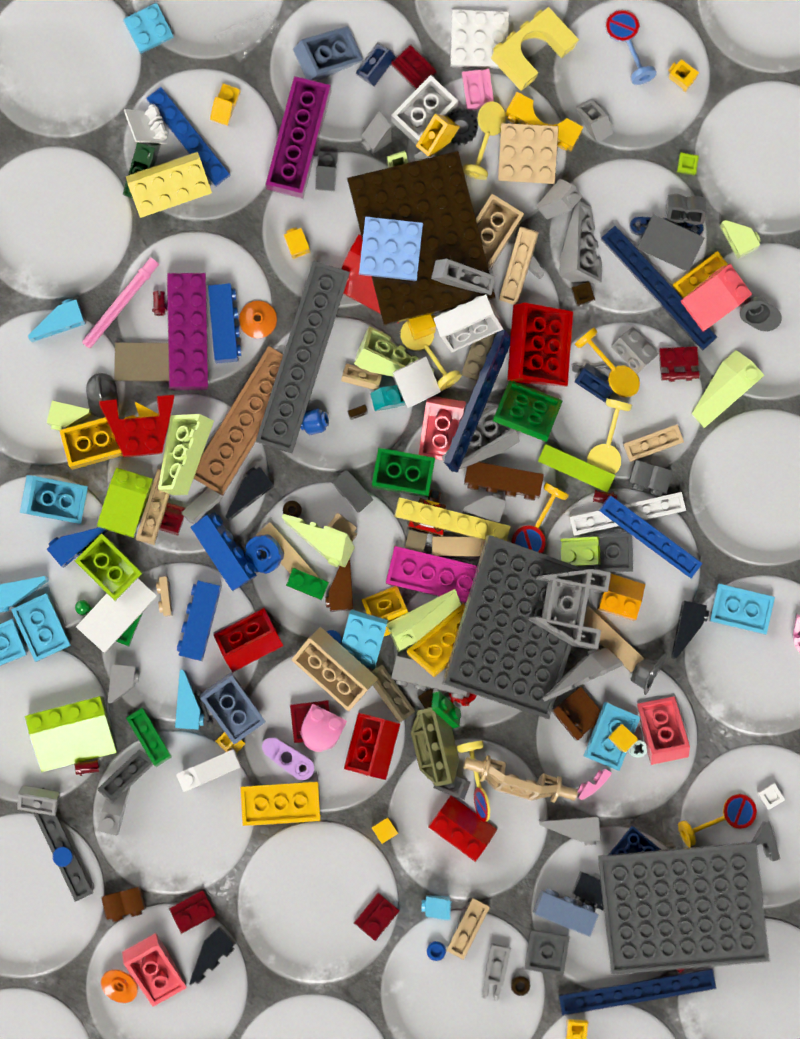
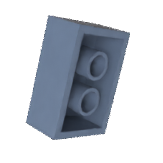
M548 888L546 891L541 890L533 909L535 915L589 937L591 936L599 916L595 912L594 907L585 903L580 906L575 899L565 896L564 899L558 897V892Z

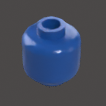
M320 408L306 411L301 429L305 430L308 435L326 431L327 426H329L327 413L323 412Z

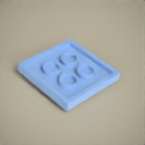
M365 217L359 275L417 281L423 223Z

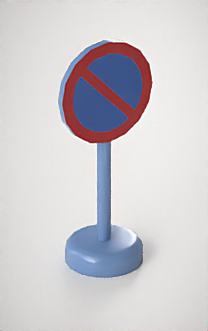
M616 11L608 17L606 31L615 41L627 42L638 67L631 75L632 83L634 85H641L649 82L656 76L657 72L653 66L642 67L631 42V39L638 33L639 21L629 11Z

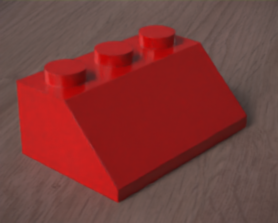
M265 608L213 634L222 656L232 673L284 646Z
M358 713L344 769L386 780L400 723Z
M451 795L428 825L431 830L475 862L498 830L488 822L481 821L475 812Z

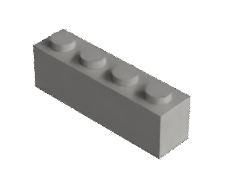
M396 656L391 679L396 681L397 685L407 687V684L415 685V689L426 691V688L433 689V693L440 691L443 695L445 692L452 693L451 697L463 699V696L469 697L470 694L442 684L447 667L436 677H433L415 660Z

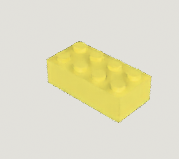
M198 152L126 176L140 218L212 193Z

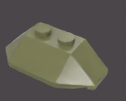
M432 707L418 710L411 730V736L419 769L435 786L454 783L459 765V756L452 727L432 710Z

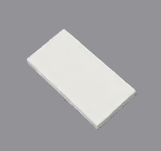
M137 579L116 601L106 594L76 628L100 650L106 653L153 602L157 595L141 580Z

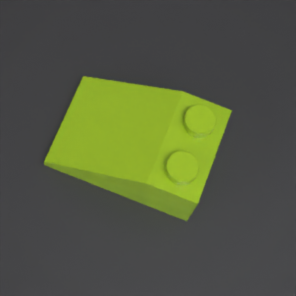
M116 467L109 484L97 527L134 538L149 498L153 479Z
M103 534L75 560L114 601L142 575V572Z

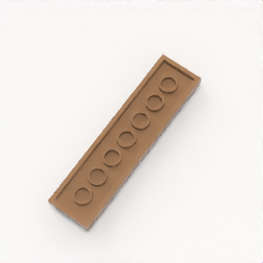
M270 346L266 349L201 456L193 478L221 496H224L256 443L283 357L282 353Z

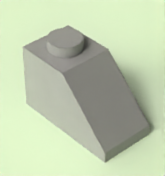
M593 99L576 108L587 131L596 142L604 140L613 134L608 115Z
M559 179L538 203L536 208L545 219H550L571 211L583 196L573 184Z
M497 494L487 495L464 507L462 513L499 523L506 501L503 500V496Z
M112 664L107 703H115L134 688L135 683H139L140 671H137V667Z

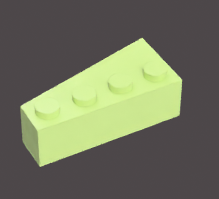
M201 414L170 416L158 490L171 495H188L214 420Z

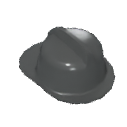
M759 296L747 298L740 310L741 320L760 331L774 330L782 321L780 311Z
M106 373L93 375L86 384L88 406L95 416L105 418L99 406V401L117 399L118 407L119 400L116 383Z
M666 653L658 661L643 660L634 668L631 681L644 689V695H647L655 677L661 670L667 657Z

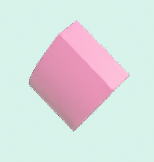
M607 769L599 770L593 779L596 781L595 784L589 781L585 784L582 782L578 788L579 795L577 798L583 800L595 793L612 773Z

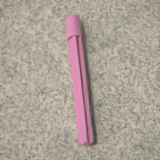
M150 257L145 265L138 270L136 276L83 339L82 343L86 347L91 348L140 287L151 277L150 275L159 266L154 259Z

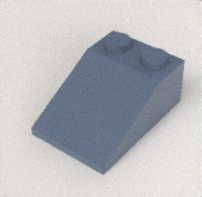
M348 26L303 39L293 48L306 79L312 81L326 78L363 61Z
M232 672L200 694L201 700L233 744H236L266 722Z

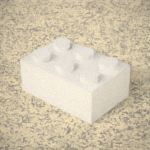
M430 75L391 115V121L417 144L434 114L443 116L451 114L458 107V100Z
M487 295L478 296L473 301L460 304L455 309L443 312L434 318L440 337L451 353L503 330L497 312Z

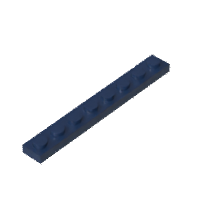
M616 226L601 238V241L702 351L717 339V336L710 328L705 331L700 329L681 303L682 298Z
M506 330L497 332L493 339V344L486 356L483 369L479 373V378L473 388L471 398L466 404V410L462 419L459 421V427L452 438L449 451L445 455L444 463L452 472L458 473L509 350L511 337Z
M713 969L558 996L561 1013L564 1016L716 989Z

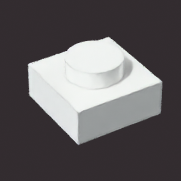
M775 783L757 793L767 810L785 800Z

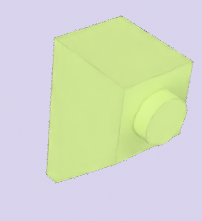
M727 220L721 223L720 228L737 259L758 249L760 246V237L757 232H753L752 228Z
M52 401L47 424L56 431L73 427L91 416L92 411L87 408Z

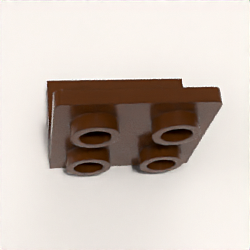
M579 687L552 710V713L575 741L581 739L587 731L596 725L601 712L582 687Z

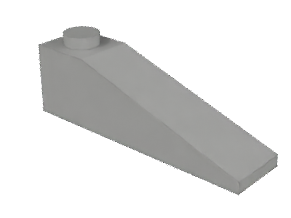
M580 201L574 207L560 257V276L571 282L602 283L601 259L597 258L596 249L599 247L598 242H595L593 237L595 226L591 207Z
M497 404L482 413L460 469L502 453L520 442L516 430L493 421L498 409ZM446 453L442 456L443 461L445 460Z
M607 648L588 651L589 655L582 658L543 697L544 702L623 666L622 661Z

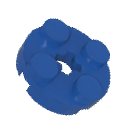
M268 534L252 538L245 547V558L253 565L257 573L267 574L276 570L284 558L280 544ZM261 549H262L263 551H266V553H267V558H265V557L261 558V556H260V555L262 554V552L260 551Z

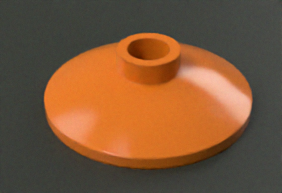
M250 302L240 312V327L249 337L256 339L267 337L276 327V312L266 302ZM256 315L261 316V320L258 322L254 320Z
M113 969L107 971L101 978L103 992L113 1001L128 1003L137 996V983L128 973Z

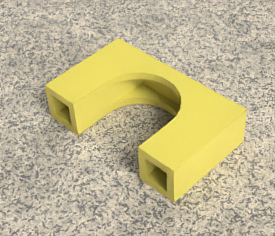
M549 7L544 11L539 10L534 15L532 21L529 22L527 20L524 22L517 33L515 31L506 38L507 41L503 44L500 42L493 48L494 52L491 59L520 91L530 85L538 75L537 70L522 54V42L531 38L541 39L548 43L562 59L576 47L579 41Z

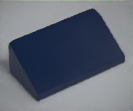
M377 44L357 70L356 75L370 85L375 86L396 57L391 50Z
M586 363L574 381L605 403L606 399H609L614 392L610 387L609 377Z

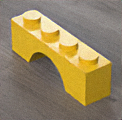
M516 92L505 114L508 117L507 119L514 124L559 126L558 147L565 151L567 149L572 151L583 130V126L568 118L558 124H546L540 121L534 113L533 100L519 92Z

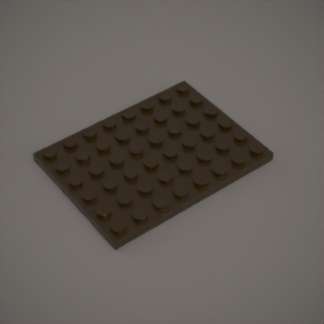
M458 151L347 178L362 241L365 217L423 223L417 281L371 276L383 325L454 309L460 304L473 301L478 296L487 295L431 279L436 260L449 259L490 274ZM494 289L491 295H487L489 300L495 299Z

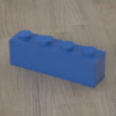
M231 283L208 285L215 363L239 362L238 356H242L241 345H237V337H240L239 326H235V319H238V309L234 307L233 300H237L236 289H232Z
M215 512L207 514L190 527L232 591L241 588L257 576L253 565L246 560L243 550L237 546L233 540V535L225 528L222 518Z
M197 581V584H193L191 595L194 596L193 601L188 603L186 614H189L187 622L184 621L181 630L184 633L183 640H179L177 645L179 656L203 662L221 586Z

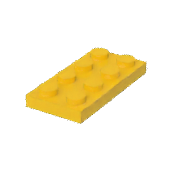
M464 604L460 605L407 650V654L433 677H436L448 665L465 609Z
M318 782L240 787L243 826L321 821Z

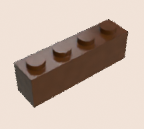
M477 462L467 466L464 485H468L467 488L471 490L484 488L488 493L497 494L500 491L505 492V496L516 497V495H522L526 500L535 501V498L539 499L544 474Z

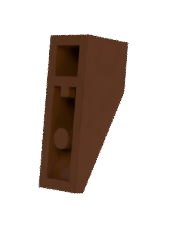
M350 558L346 567L339 566L330 587L329 596H325L326 608L330 607V612L353 610Z

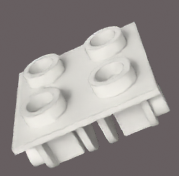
M155 104L150 105L147 111L124 109L135 142L167 144L168 132L164 127L162 117L159 116V108Z

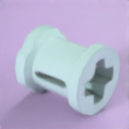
M637 740L628 750L629 754L636 758L643 757L647 753V745L643 741ZM640 744V749L642 750V752H637L635 754V748L633 747L634 745L638 746Z

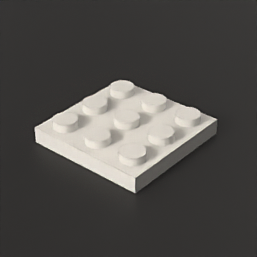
M452 10L451 67L499 68L491 57L494 52L493 48L501 42L503 44L507 41L509 12Z

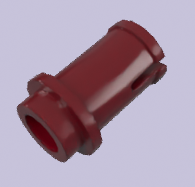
M154 291V308L152 312H154L155 316H164L165 312H167V308H165V292L160 291V294H158V291Z
M595 490L593 502L604 504L610 495L616 500L618 495L614 494V492L611 494Z
M98 760L74 763L76 775L80 774L82 776V774L99 772Z

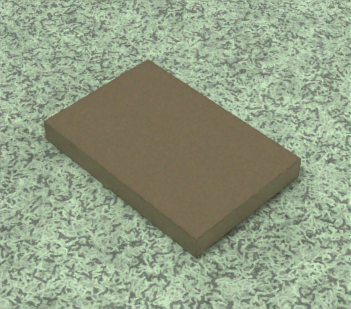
M115 343L114 381L169 382L168 343Z

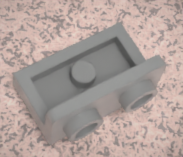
M631 327L612 345L616 353L637 374L659 354L634 327Z

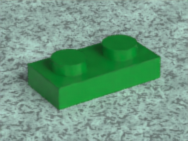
M293 568L286 586L322 601L329 582Z
M440 691L433 693L432 710L452 728L460 727L461 710Z

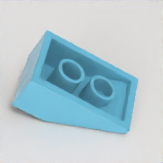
M27 475L20 513L81 524L88 486Z

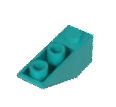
M397 385L381 387L370 393L375 411L405 405Z

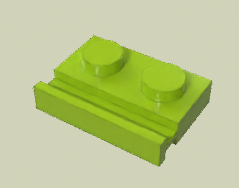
M600 537L560 539L562 545L561 561L575 566L601 565Z

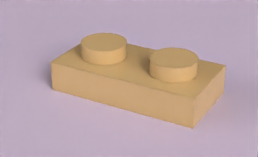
M346 363L341 381L377 390L381 383L382 374L372 373L358 366Z
M159 577V582H156L157 594L161 593V601H158L159 612L163 613L165 617L173 616L168 577Z

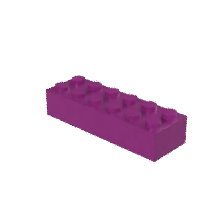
M294 76L265 184L267 190L304 198L331 95V85Z
M167 273L169 390H207L206 273Z

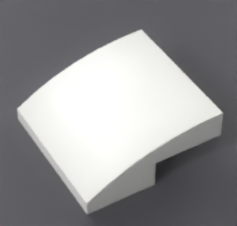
M426 356L392 372L407 408L441 392Z

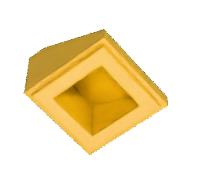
M620 724L608 737L622 752H627L638 740L623 724Z
M225 732L215 741L225 752L234 749L236 754L245 745L242 739L233 744Z
M388 817L372 827L381 844L398 834Z

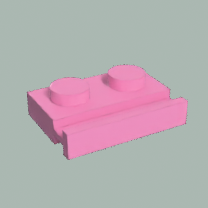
M489 69L462 72L468 111L480 109L486 102H494Z

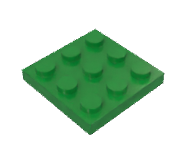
M509 381L493 421L547 442L563 400L517 382Z

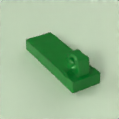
M143 708L126 718L155 767L172 757Z

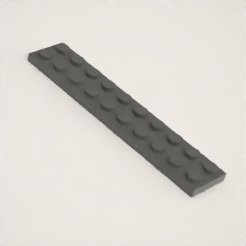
M313 261L256 443L293 454L350 272Z

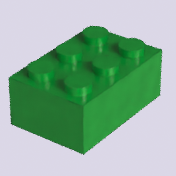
M378 448L372 488L428 498L435 458Z

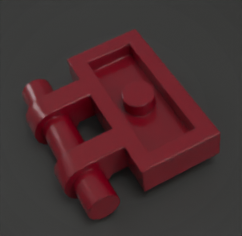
M697 346L659 348L660 368L668 369V373H661V381L675 382V380L682 379L692 381V379L700 378L699 371L691 370V367L699 365ZM684 367L685 372H675L674 368Z

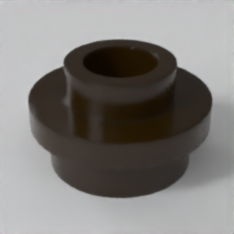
M288 501L283 506V514L298 518L302 513L301 505L296 501ZM293 506L296 508V511L294 513H289L288 510L290 507Z
M517 976L511 982V990L518 996L526 995L530 990V982L524 976ZM519 982L524 983L523 989L517 988Z

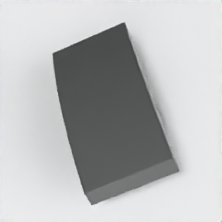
M347 470L332 481V484L339 493L346 497L357 512H361L373 501L367 491Z

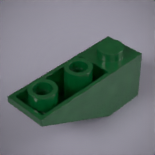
M137 142L128 176L154 167L161 144ZM126 181L123 195L133 198Z

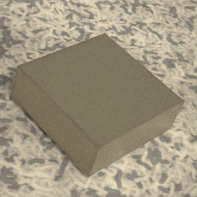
M409 530L405 549L423 553L428 534Z

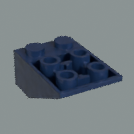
M631 826L608 855L658 851L661 849L635 827Z

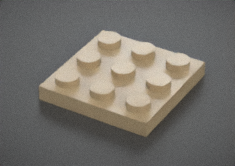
M501 123L498 181L555 184L559 126Z

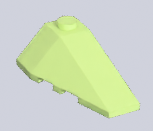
M369 326L357 351L354 364L372 373L393 376L392 372L407 366L419 358L416 356L411 357L404 351L406 348L402 345L396 346L390 341L391 337Z
M736 350L721 363L692 415L705 428L765 375L750 359Z
M283 514L282 519L328 560L330 565L346 567L355 548L348 534L328 526H324L322 529L314 522L307 525L300 518Z
M455 589L387 623L388 631L398 653L414 645L461 605Z

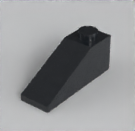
M253 467L245 473L247 476L243 479L225 516L228 521L232 520L274 487L260 467Z
M682 601L671 658L676 659L702 627L704 621L707 622L709 610H706L707 605Z

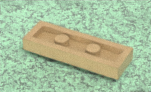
M676 424L624 443L623 447L629 462H633L682 444L684 441Z
M472 898L446 949L447 952L464 960L490 906Z

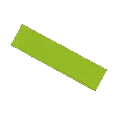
M545 444L538 459V462L607 493L615 477L610 472Z

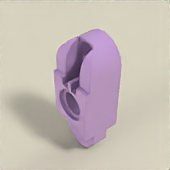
M275 737L268 738L263 742L262 749L264 754L295 778L306 780L313 775L314 763L307 756ZM284 752L292 754L291 762L285 763L282 761V754ZM300 765L306 766L305 772L299 770Z

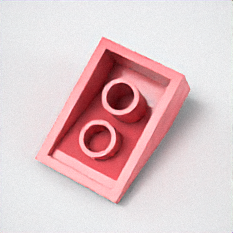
M728 264L715 271L684 297L681 303L700 329L705 331L742 304L752 293L732 265Z
M435 396L427 399L419 455L442 460V456L451 446L452 438L455 436L459 427V421L465 412V401Z
M675 696L638 703V712L641 717L640 722L651 765L688 758L690 745Z
M157 933L122 952L125 967L152 1006L187 988L168 950Z

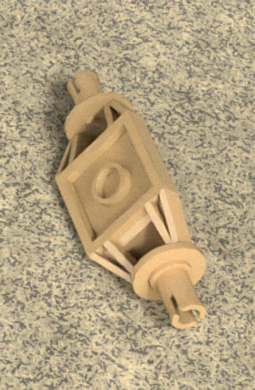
M489 755L485 757L483 762L466 757L463 769L478 772L480 775L479 780L481 782L486 780L496 791L531 801L550 797V801L553 803L558 796L571 799L572 801H575L578 789L562 785L561 776L555 778L542 774L539 776L538 782L533 780L523 781L513 774L504 775L506 763L491 759ZM545 782L553 784L549 786H544Z

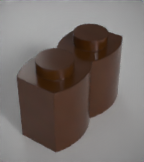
M141 886L101 897L106 919H112V922L123 920V916L131 914V917L142 915V910L146 909Z

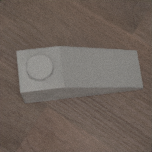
M381 112L376 114L362 134L363 142L361 143L367 152L371 151L373 155L392 142L391 125Z
M449 259L436 260L431 279L447 285L491 295L496 276Z
M130 787L112 804L105 799L97 831L119 835Z
M597 816L539 821V825L577 841L584 842L585 845H596V841H601L599 817Z

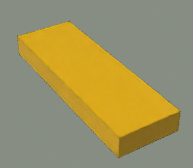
M717 251L675 282L672 287L683 299L715 271L728 264Z

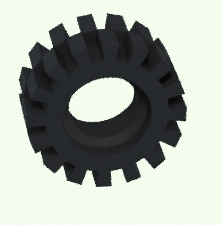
M458 108V111L453 110L447 117L453 122L465 121L468 124V130L465 133L456 132L451 143H457V145L464 143L466 145L467 142H472L473 138L476 137L478 130L477 118L473 116L471 111L469 113L468 109H464V111L461 108Z

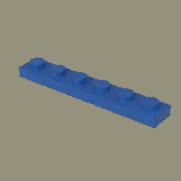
M161 87L146 98L150 105L155 104L159 108V116L162 117L163 122L189 154L198 152L205 174L215 187L230 177L229 172Z
M611 495L598 510L690 579L703 564Z

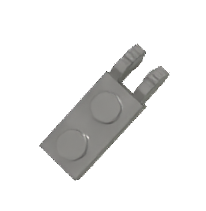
M491 943L482 998L486 999L489 993V984L497 985L494 991V1000H499L511 947Z

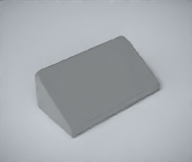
M207 488L182 511V515L189 523H197L222 499V496L214 490Z
M21 786L18 794L17 809L56 816L60 793Z

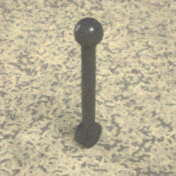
M606 363L601 365H591L596 369H610V367ZM573 365L572 371L577 373L584 366Z
M197 689L195 695L199 698L207 728H211L212 723L205 704L200 698L202 690Z

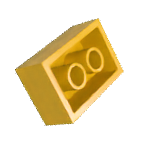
M105 418L59 430L68 465L72 470L122 456Z

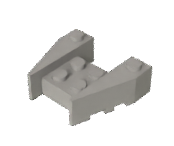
M588 569L537 576L536 580L548 582L542 618L530 617L529 621L572 646L598 649L601 630L583 626L589 590L600 593L608 592L611 573Z

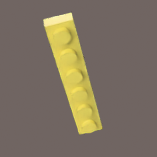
M404 498L398 499L394 516L486 540L487 535H491L507 541L510 526Z

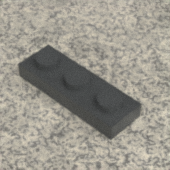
M139 749L98 788V792L112 804L152 767L153 763Z

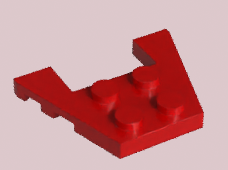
M174 395L156 397L158 416L119 419L117 399L99 401V406L103 411L123 458L162 454L175 398Z

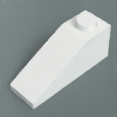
M233 749L176 775L183 792H186L242 766Z

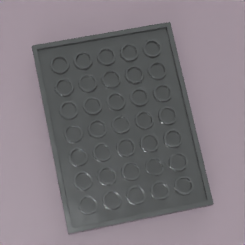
M487 535L442 684L545 719H550L556 697L545 702L543 697L562 679L571 645L529 621L530 617L542 618L548 582L536 580V577L586 569Z
M756 842L598 856L611 975L770 962Z

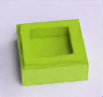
M681 152L677 172L696 175L699 156Z

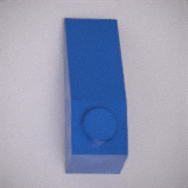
M99 527L62 536L59 539L56 537L49 542L47 550L58 564L65 568L101 534L104 535L108 530Z

